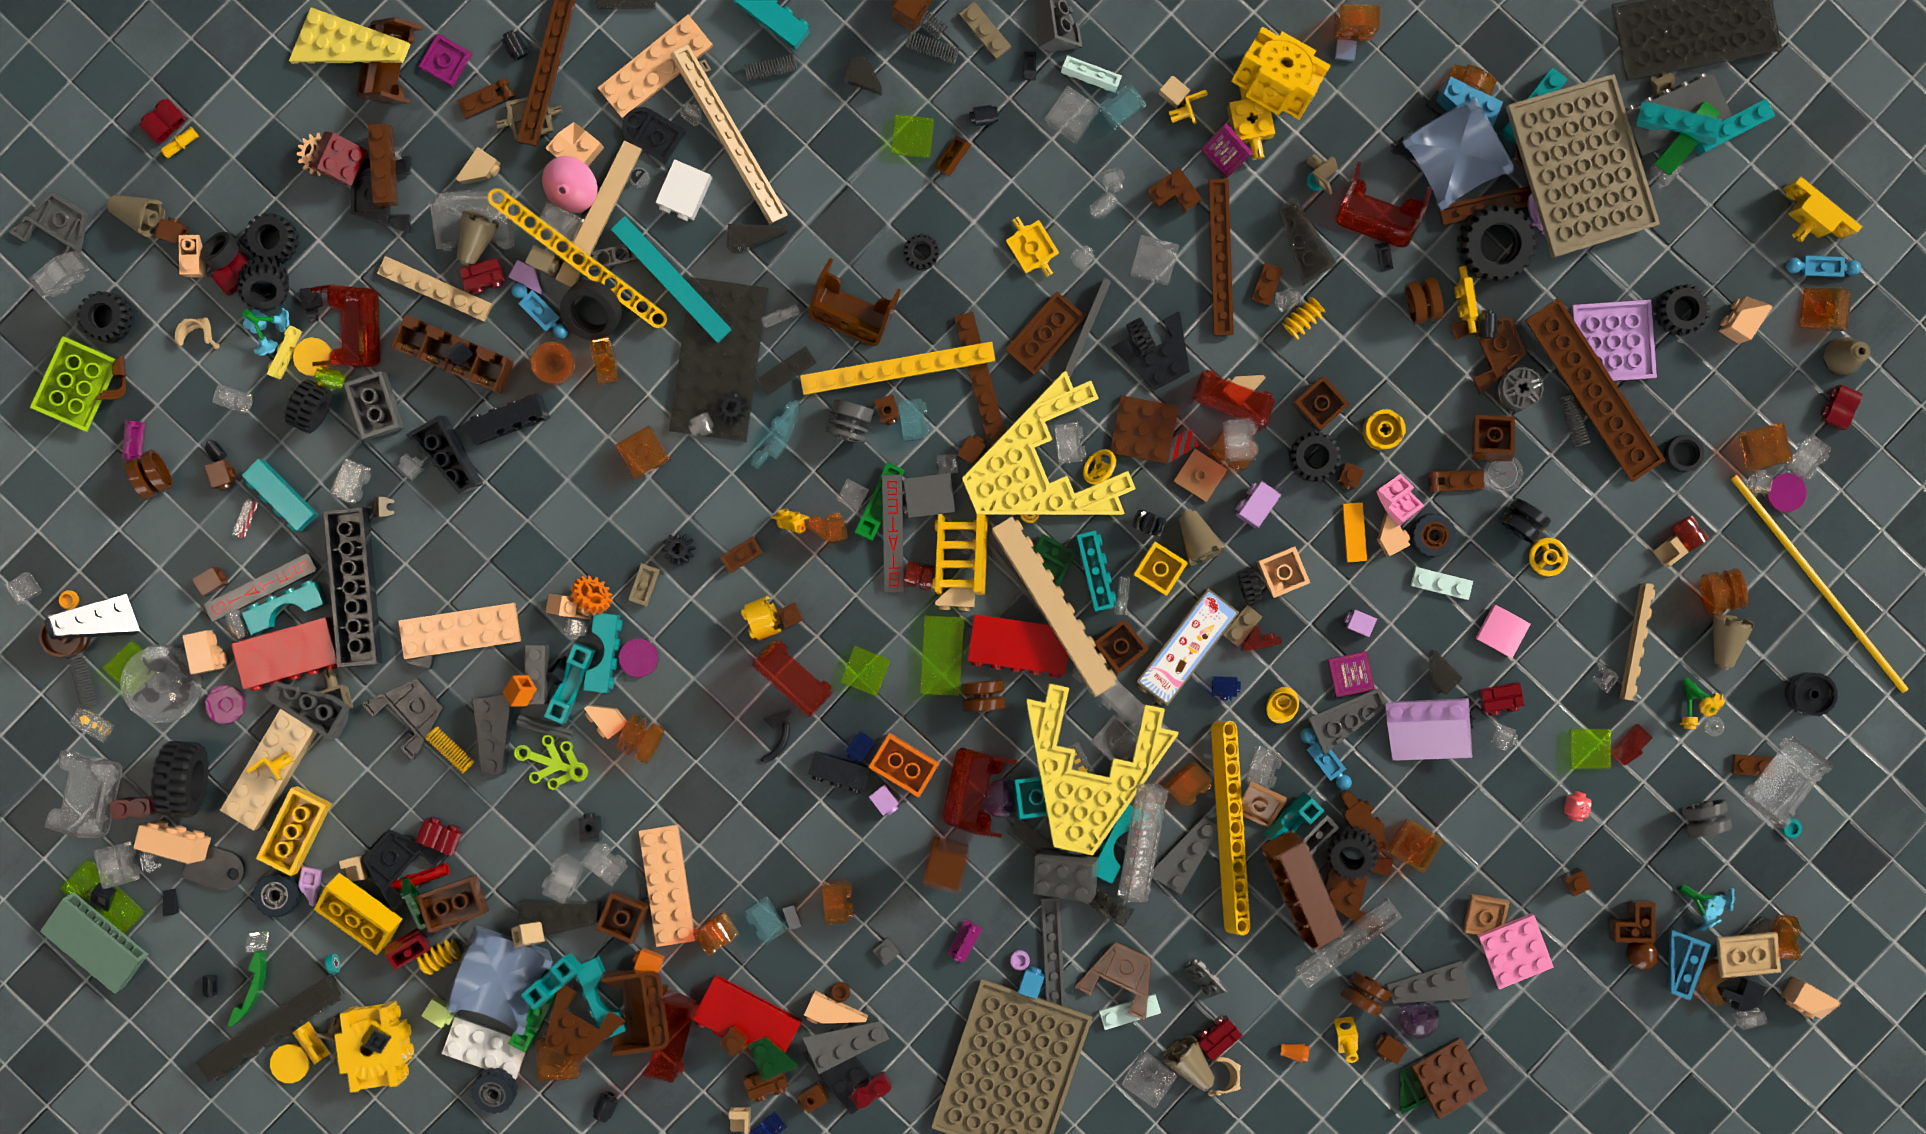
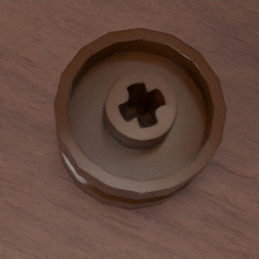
M1435 277L1422 279L1421 285L1417 281L1405 283L1406 306L1414 325L1425 323L1427 317L1431 321L1443 318V299Z
M149 450L141 455V459L135 457L126 461L125 470L135 491L144 500L155 497L158 491L165 492L173 487L171 473L156 451Z
M44 621L39 628L38 639L40 646L52 656L66 657L78 655L87 649L91 641V637L50 640Z
M1004 680L961 683L962 694L974 695V698L963 700V711L989 712L995 709L1006 708L1003 696H993L995 693L1004 691Z
M1354 970L1349 980L1358 987V990L1352 986H1345L1341 996L1368 1013L1379 1017L1383 1007L1374 999L1387 1002L1392 992L1373 978Z

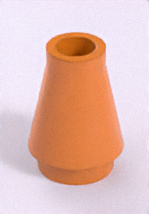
M1282 1044L1281 1056L1303 1063V1061L1308 1062L1310 1046H1305V1044Z

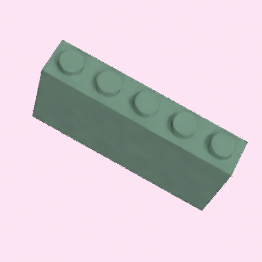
M74 892L61 900L40 931L48 940L57 945L64 953L69 955L78 965L87 970L114 994L128 984L149 955Z

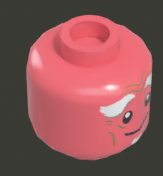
M1574 791V795L1566 796L1564 813L1568 815V819L1583 821V819L1589 817L1591 800L1586 797V793Z

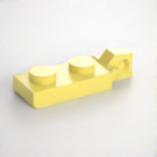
M290 325L284 333L283 342L277 347V354L274 360L268 365L267 374L279 380L282 379L302 334L301 330Z

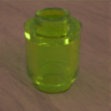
M321 366L320 369H316L314 380L317 381L316 384L319 386L341 390L345 374H341V371Z

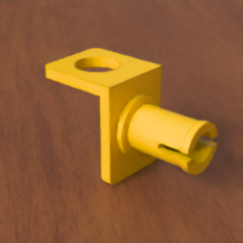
M1207 90L1186 96L1185 106L1169 111L1172 123L1189 117L1192 118L1194 125L1197 124L1190 102L1207 96Z
M286 750L273 761L267 757L262 758L248 768L246 772L252 773L266 763L276 778L282 780L283 777L280 775V770L293 762L294 759Z
M1354 1018L1334 1019L1338 1035V1052L1345 1053L1346 1061L1354 1063L1359 1059L1356 1052L1358 1050V1033ZM1349 1023L1351 1028L1347 1030L1341 1029L1340 1024Z

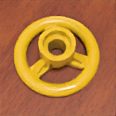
M1102 449L1096 451L1087 459L1083 468V477L1089 484H1100L1112 475L1116 465L1114 453L1110 450ZM1102 455H1107L1110 458V464L1102 461ZM1095 460L1096 464L1094 465V469L1089 473V468L1092 462Z
M1540 539L1531 547L1529 552L1530 565L1535 572L1542 576H1555L1561 573L1567 565V549L1557 539ZM1548 543L1556 545L1560 549L1562 557H1559V553L1556 550L1549 549ZM1542 545L1544 552L1542 560L1536 564L1535 553ZM1549 553L1552 555V559L1550 561L1547 559V555ZM1557 562L1561 563L1556 569L1551 571L1542 569L1546 564L1554 565Z

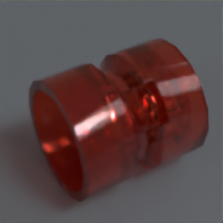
M1693 515L1684 518L1671 529L1678 539L1682 538L1681 543L1688 552L1696 549L1709 538L1703 529H1698L1699 523Z
M908 561L904 586L915 587L919 585L920 589L931 591L935 566L924 564L920 567L919 563Z

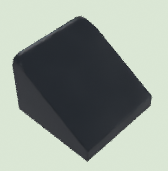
M462 341L456 343L445 353L458 366L473 355L468 346Z
M208 440L206 442L205 451L214 462L227 457V453L217 441Z
M98 883L92 890L90 905L108 912L117 889L103 883Z
M204 975L203 995L211 998L218 994V976Z
M371 1024L361 1042L364 1047L381 1054L390 1041L391 1036Z

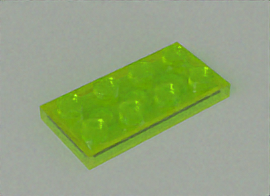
M925 615L921 694L959 696L964 618Z
M90 859L86 860L60 889L67 895L73 892L90 905L92 890L98 883L116 888V894L108 912L94 906L91 907L126 934L145 912Z

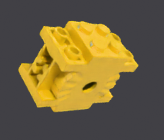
M1262 27L1231 82L1247 90L1246 97L1278 115L1284 111L1300 120L1331 65L1315 57L1316 50L1283 31L1278 36Z
M397 1001L364 1007H349L340 1013L342 1030L335 1034L339 1071L340 1074L348 1073L350 1093L366 1088L388 1085L389 1087L398 1086L407 1078L409 1068L408 1064L405 1063L412 1058L414 1047L410 1043L409 1038L411 1035L410 1024H407V1019L399 1020L401 1009L400 1006H397ZM371 1024L391 1036L390 1041L381 1054L364 1047L361 1042Z

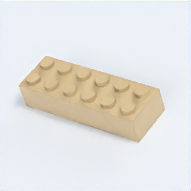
M280 709L220 811L253 831L260 829L318 732ZM286 750L294 759L293 762L280 770V775L283 777L282 780L276 778L266 763L252 773L246 772L248 768L262 758L267 757L273 761Z

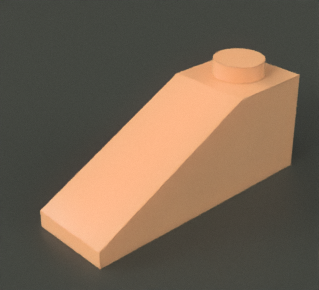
M817 991L814 992L804 1016H807L808 1021L815 1024L818 1022H866L868 1017L867 1014L837 1002Z

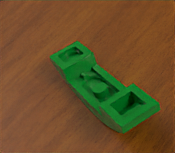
M1703 101L1695 112L1696 114L1717 118L1720 114L1718 110L1706 101ZM1679 133L1654 164L1670 176L1699 141L1684 133Z
M887 462L869 504L856 528V534L873 541L883 521L882 475L902 474L903 477L905 470Z
M262 949L255 951L248 969L254 972L255 975L244 1005L239 1004L234 1007L227 1026L232 1027L240 1022L252 1010L261 994L266 976V955Z
M557 993L535 1010L529 1006L524 1034L520 1035L513 1032L508 1042L509 1045L526 1053L541 1029Z

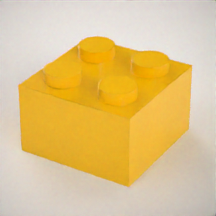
M1153 542L1132 575L1164 596H1167L1188 562L1160 544Z

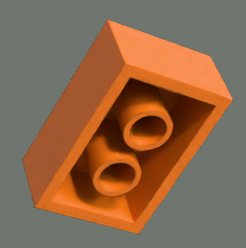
M889 732L869 768L919 798L940 762Z

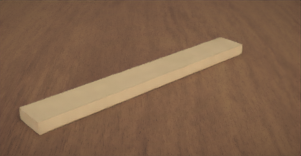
M626 141L623 142L573 242L589 255H591L642 152L641 148ZM576 253L573 256V260L576 264H582L584 257L582 254ZM564 260L555 279L572 287L577 283L581 272Z

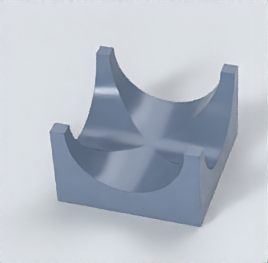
M1476 96L1405 135L1403 139L1406 149H1409L1424 172L1441 211L1475 187L1499 175L1508 174L1513 171V163Z
M474 925L445 996L447 1011L455 1013L457 1010H468L481 1013L503 1022L512 1028L515 1033L523 1035L526 1029V1017L530 1005L521 994L536 981L540 980L546 969L551 968L553 961L549 950L536 945L514 948L512 937Z

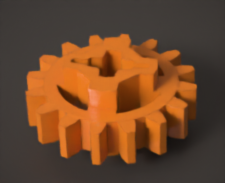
M590 575L587 578L581 576L580 579H576L570 589L572 591L570 597L575 598L573 603L579 604L578 609L584 608L585 613L591 611L592 615H595L596 612L600 615L603 611L606 612L613 601L611 599L613 594L608 592L609 587L603 586L604 581L600 583L597 577L593 580Z

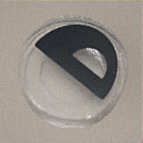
M637 167L630 172L629 178L635 187L642 188L649 183L650 176L644 168Z

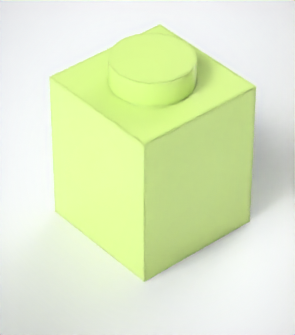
M435 996L426 1007L422 1017L442 1028L446 1024L450 1025L455 1015L453 1012L447 1011L444 1000Z

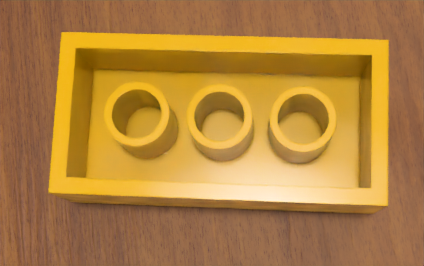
M298 786L291 788L256 859L290 876L297 874L332 803Z
M340 873L326 885L314 908L316 912L376 955L390 942L402 921V918L395 912L388 909L380 901L373 898Z

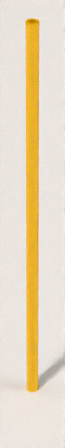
M1734 475L1730 480L1901 693L1906 692L1909 688L1738 475Z

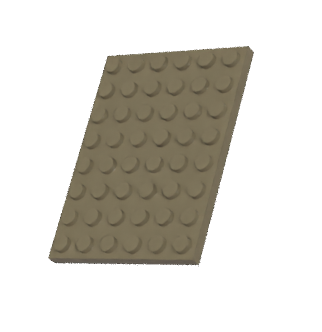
M1615 74L1506 106L1552 258L1660 225Z
M981 978L931 1128L947 1134H1054L1093 1016L1039 997L1035 999L1020 994L1018 990Z

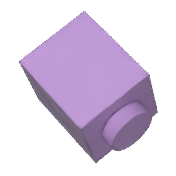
M1352 610V612L1347 613L1344 623H1346L1345 628L1370 637L1377 619L1358 610Z
M886 784L869 796L882 815L886 813L891 815L898 809L899 801Z

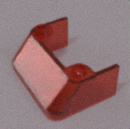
M1357 162L1336 215L1337 224L1396 247L1403 248L1408 246L1428 208L1432 188L1428 187L1422 201L1407 199L1401 207L1365 194L1367 185L1358 178L1362 163Z
M324 285L310 288L311 292L327 293L329 306L332 309L341 310L342 348L333 349L329 354V360L312 362V366L355 368L378 365L380 362L379 297L377 292L370 288Z
M1206 369V372H1201L1198 375L1188 404L1192 405L1194 402L1242 419L1257 425V430L1259 431L1267 427L1275 399L1272 398L1273 394L1263 390L1260 393L1217 377L1218 373Z
M774 640L751 665L807 716L812 717L835 691L832 690L833 687L826 680L822 682L817 680L788 653L787 649L789 647L781 640Z
M967 748L958 749L954 759L943 811L945 824L976 835L1002 838V834L990 830L992 824L991 816L983 810L991 774H999L1004 767V763L1017 764L1018 761Z
M668 990L662 996L660 1002L665 1003L669 1043L663 1049L652 1051L649 1065L643 1071L642 1076L674 1083L678 1074L682 1075L685 1063L682 1062L692 1019L693 1016H697L699 1005H696V1000L688 996Z

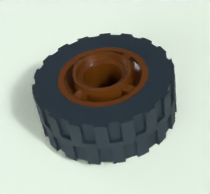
M1441 514L1421 516L1414 522L1415 524L1411 528V543L1423 555L1431 557L1442 556L1450 551V548L1454 546V541H1456L1454 524L1449 521L1450 519ZM1432 530H1435L1437 532V537L1435 540L1432 541L1429 537V533Z

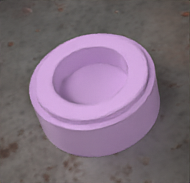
M1016 950L1010 957V963L1014 969L1024 970L1028 967L1030 958L1025 951Z

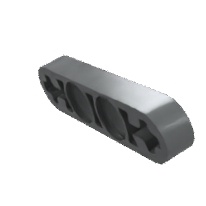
M625 244L594 251L590 255L595 260L601 254L607 255L608 260L603 264L606 268L639 260L634 253H632L634 257L630 258V251ZM620 249L625 250L627 253L626 258L623 260H618L616 257V253ZM591 266L589 268V272L600 270L598 266Z

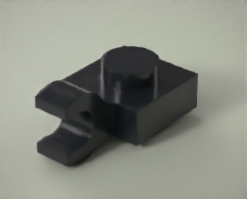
M318 286L299 289L302 309H307V319L311 322L319 321L317 308L323 307L321 288Z

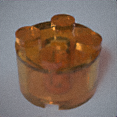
M724 911L706 922L702 929L699 927L692 934L704 952L711 956L722 945L725 947L739 935V932Z

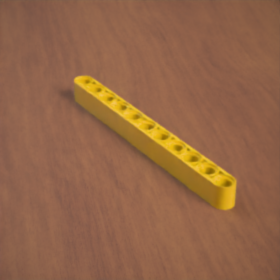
M494 189L489 192L488 201L492 206L590 280L605 285L607 278H614L616 286L610 289L616 294L619 301L655 328H661L666 324L667 315L663 310L504 190ZM495 192L503 195V201L499 204L493 201V194ZM512 204L519 207V213L516 216L509 213V207ZM527 217L535 219L536 224L533 228L526 226L525 219ZM543 229L551 231V239L544 240L542 238L541 232ZM564 241L567 243L568 249L566 252L558 250V242ZM576 253L583 255L584 262L582 264L574 262L573 256ZM596 265L599 267L600 274L598 276L590 274L589 268ZM623 290L631 291L632 298L630 300H624L621 297ZM641 301L646 302L648 305V309L645 312H640L637 309V304ZM657 313L662 314L664 321L661 324L654 323L653 315Z
M1215 721L1211 726L1224 928L1228 933L1245 935L1250 930L1237 726L1233 721Z

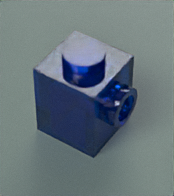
M1212 676V696H1220V700H1232V697H1237V693H1240L1241 681H1238V677Z
M859 731L846 749V752H848L847 757L854 762L858 760L862 762L876 742Z

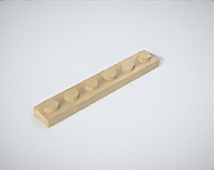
M387 256L384 257L377 274L484 322L493 305Z
M1640 584L1619 697L1621 699L1633 700L1637 693L1636 678L1640 676L1641 672L1639 662L1640 658H1643L1644 647L1642 646L1644 639L1648 635V628H1646L1647 620L1650 619L1652 613L1650 603L1655 597L1653 584Z

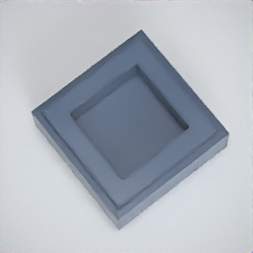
M1337 39L1334 60L1354 62L1357 41Z

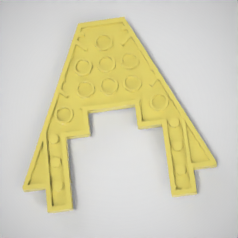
M1062 372L962 477L976 514H1125L1118 496L1136 489L1129 471L1074 493L1068 476L1050 483L1048 482L1034 448L1052 440L1045 421L1099 399L1092 381L1073 388L1067 372Z
M1049 684L1045 703L1027 699L1026 703L1053 846L1093 855L1176 739L1178 732L1161 728L1165 709L1144 705L1132 762L1113 758L1109 777L1073 770L1072 764L1076 750L1057 746L1069 688Z

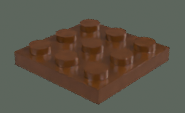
M1121 395L1110 451L1117 455L1168 464L1179 406Z
M1460 1037L1410 1065L1437 1119L1445 1117L1488 1091Z

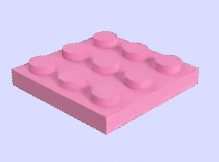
M1533 913L1478 934L1498 989L1554 968Z

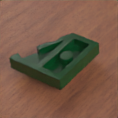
M1042 534L1033 550L1035 554L1039 553L1044 561L1042 563L1046 570H1050L1054 577V582L1059 586L1077 552Z
M409 877L401 880V897L406 901L419 930L426 929L427 927L416 898L421 893Z
M767 1036L748 1044L763 1081L798 1067V1062L791 1059L784 1050L777 1047Z
M1417 1061L1399 1069V1110L1401 1114L1428 1101L1410 1065Z

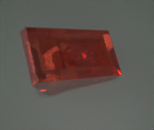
M1257 624L1242 644L1241 650L1248 651L1282 644L1281 636H1276L1275 633L1265 634L1264 639H1261L1259 625Z
M1636 724L1610 753L1625 766L1643 754L1642 749L1653 737L1639 724Z

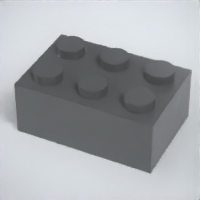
M379 371L344 383L363 440L368 441L405 429L387 373Z
M1041 849L1035 857L1033 894L1091 903L1096 895L1098 857Z

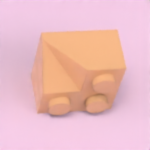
M574 122L560 131L546 147L556 158L571 156L579 159L587 166L593 162L604 148L598 140Z
M1747 296L1736 299L1731 306L1733 310L1730 315H1726L1721 321L1720 325L1722 327L1719 332L1737 344L1749 341L1755 335L1772 309V306Z
M1296 547L1288 548L1256 562L1273 598L1310 583Z
M212 630L183 635L190 674L206 673L226 668L227 656L223 649L217 646V638Z
M1791 977L1781 995L1782 998L1787 1000L1785 1004L1812 1019L1815 1016L1823 1019L1840 1004L1838 1000L1795 977Z

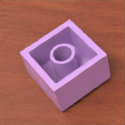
M1262 481L1252 484L1246 492L1249 496L1246 500H1241L1235 508L1237 510L1235 515L1253 528H1258L1281 496L1280 493Z

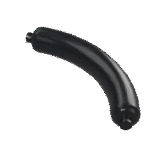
M784 721L782 724V736L778 745L769 754L763 756L761 762L768 763L774 760L786 747L790 735V724L787 721Z

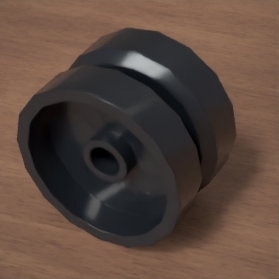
M1514 498L1509 505L1512 513L1505 512L1499 522L1514 535L1535 545L1541 537L1539 530H1546L1551 520L1533 505L1519 498Z
M1802 672L1789 680L1785 690V697L1788 705L1795 712L1803 715L1821 716L1829 713L1834 708L1838 700V690L1835 683L1828 676L1821 673Z

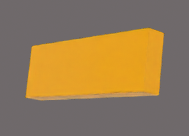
M1363 502L1342 504L1346 561H1367Z

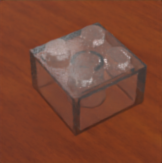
M1067 86L1045 117V123L1077 144L1099 113L1100 108L1070 86Z
M548 202L540 216L542 220L571 242H574L584 222L583 218ZM543 229L541 236L544 240H549L552 237V233L549 229ZM531 236L533 240H535L538 243H541L535 237ZM560 241L557 244V248L560 252H566L568 245L566 242Z
M1141 235L1130 276L1168 286L1179 245Z
M74 251L55 256L28 280L43 298L50 296L55 298L60 294L65 295L71 291V286L74 283L77 284L86 278L85 274L90 269Z
M1251 418L1225 421L1223 423L1226 463L1254 459V456L1257 455V444L1253 443L1252 436L1255 435V424L1251 423Z
M131 841L94 850L103 889L140 879V867L136 864L134 857L136 851L134 846L131 845Z
M568 854L555 859L550 868L552 873L549 877L545 878L542 884V888H544L542 894L562 904L567 902L571 898L587 863Z
M1143 1049L1121 1082L1122 1086L1153 1108H1156L1178 1076L1174 1070Z

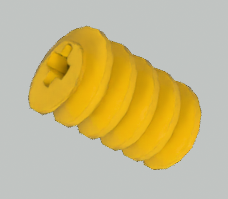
M1313 297L1308 298L1309 303L1304 302L1302 304L1303 309L1298 307L1296 309L1297 314L1292 312L1290 314L1291 319L1287 317L1284 319L1285 324L1282 323L1287 332L1297 340L1299 339L1298 332L1303 335L1305 334L1304 327L1309 330L1311 329L1310 322L1315 325L1317 324L1315 317L1323 319L1321 312L1325 313V310Z
M445 939L443 940L444 947L438 943V950L430 947L431 954L426 952L423 954V958L421 956L416 958L418 966L424 975H432L434 970L439 971L441 967H447L448 963H454L455 959H461V951L455 940L451 939V943H449Z

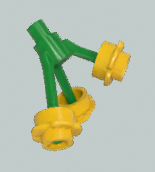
M1686 678L1682 682L1688 693L1686 694L1687 717H1682L1680 725H1684V729H1696V725H1700V723H1698V717H1692V700L1698 698L1701 701L1699 707L1704 716L1716 714L1724 705L1725 700L1723 699V694L1715 692L1710 696L1698 688L1695 683H1692L1690 678Z

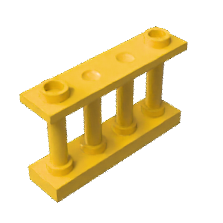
M938 514V520H935V531L937 532L936 578L932 580V588L935 589L938 595L943 594V587L971 588L976 595H985L988 518L985 514H977V520H974V522H946V518L942 514ZM945 530H974L976 532V539H973V541H945ZM944 549H973L975 551V559H972V561L944 560ZM944 568H972L975 572L974 578L971 580H943Z

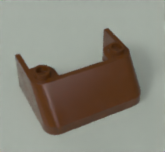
M396 17L372 21L368 27L406 41L411 45L415 40L414 31L423 30L421 25ZM362 62L357 85V96L367 100L395 105L409 103L410 99L404 98L402 86L398 85L401 63Z
M829 258L818 277L808 310L810 318L870 346L878 345L893 315L901 289H897L892 300L880 298L875 305L840 290L841 280L829 273L833 259Z

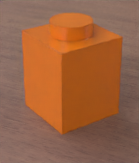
M529 675L512 676L503 694L510 706H527L537 689Z
M643 948L635 954L633 963H636L634 969L659 973L665 956Z

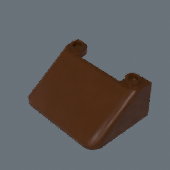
M605 971L601 976V982H606L608 986L613 988L622 987L628 1029L615 1035L611 1055L617 1056L665 1048L669 1043V1031L660 975L655 971Z

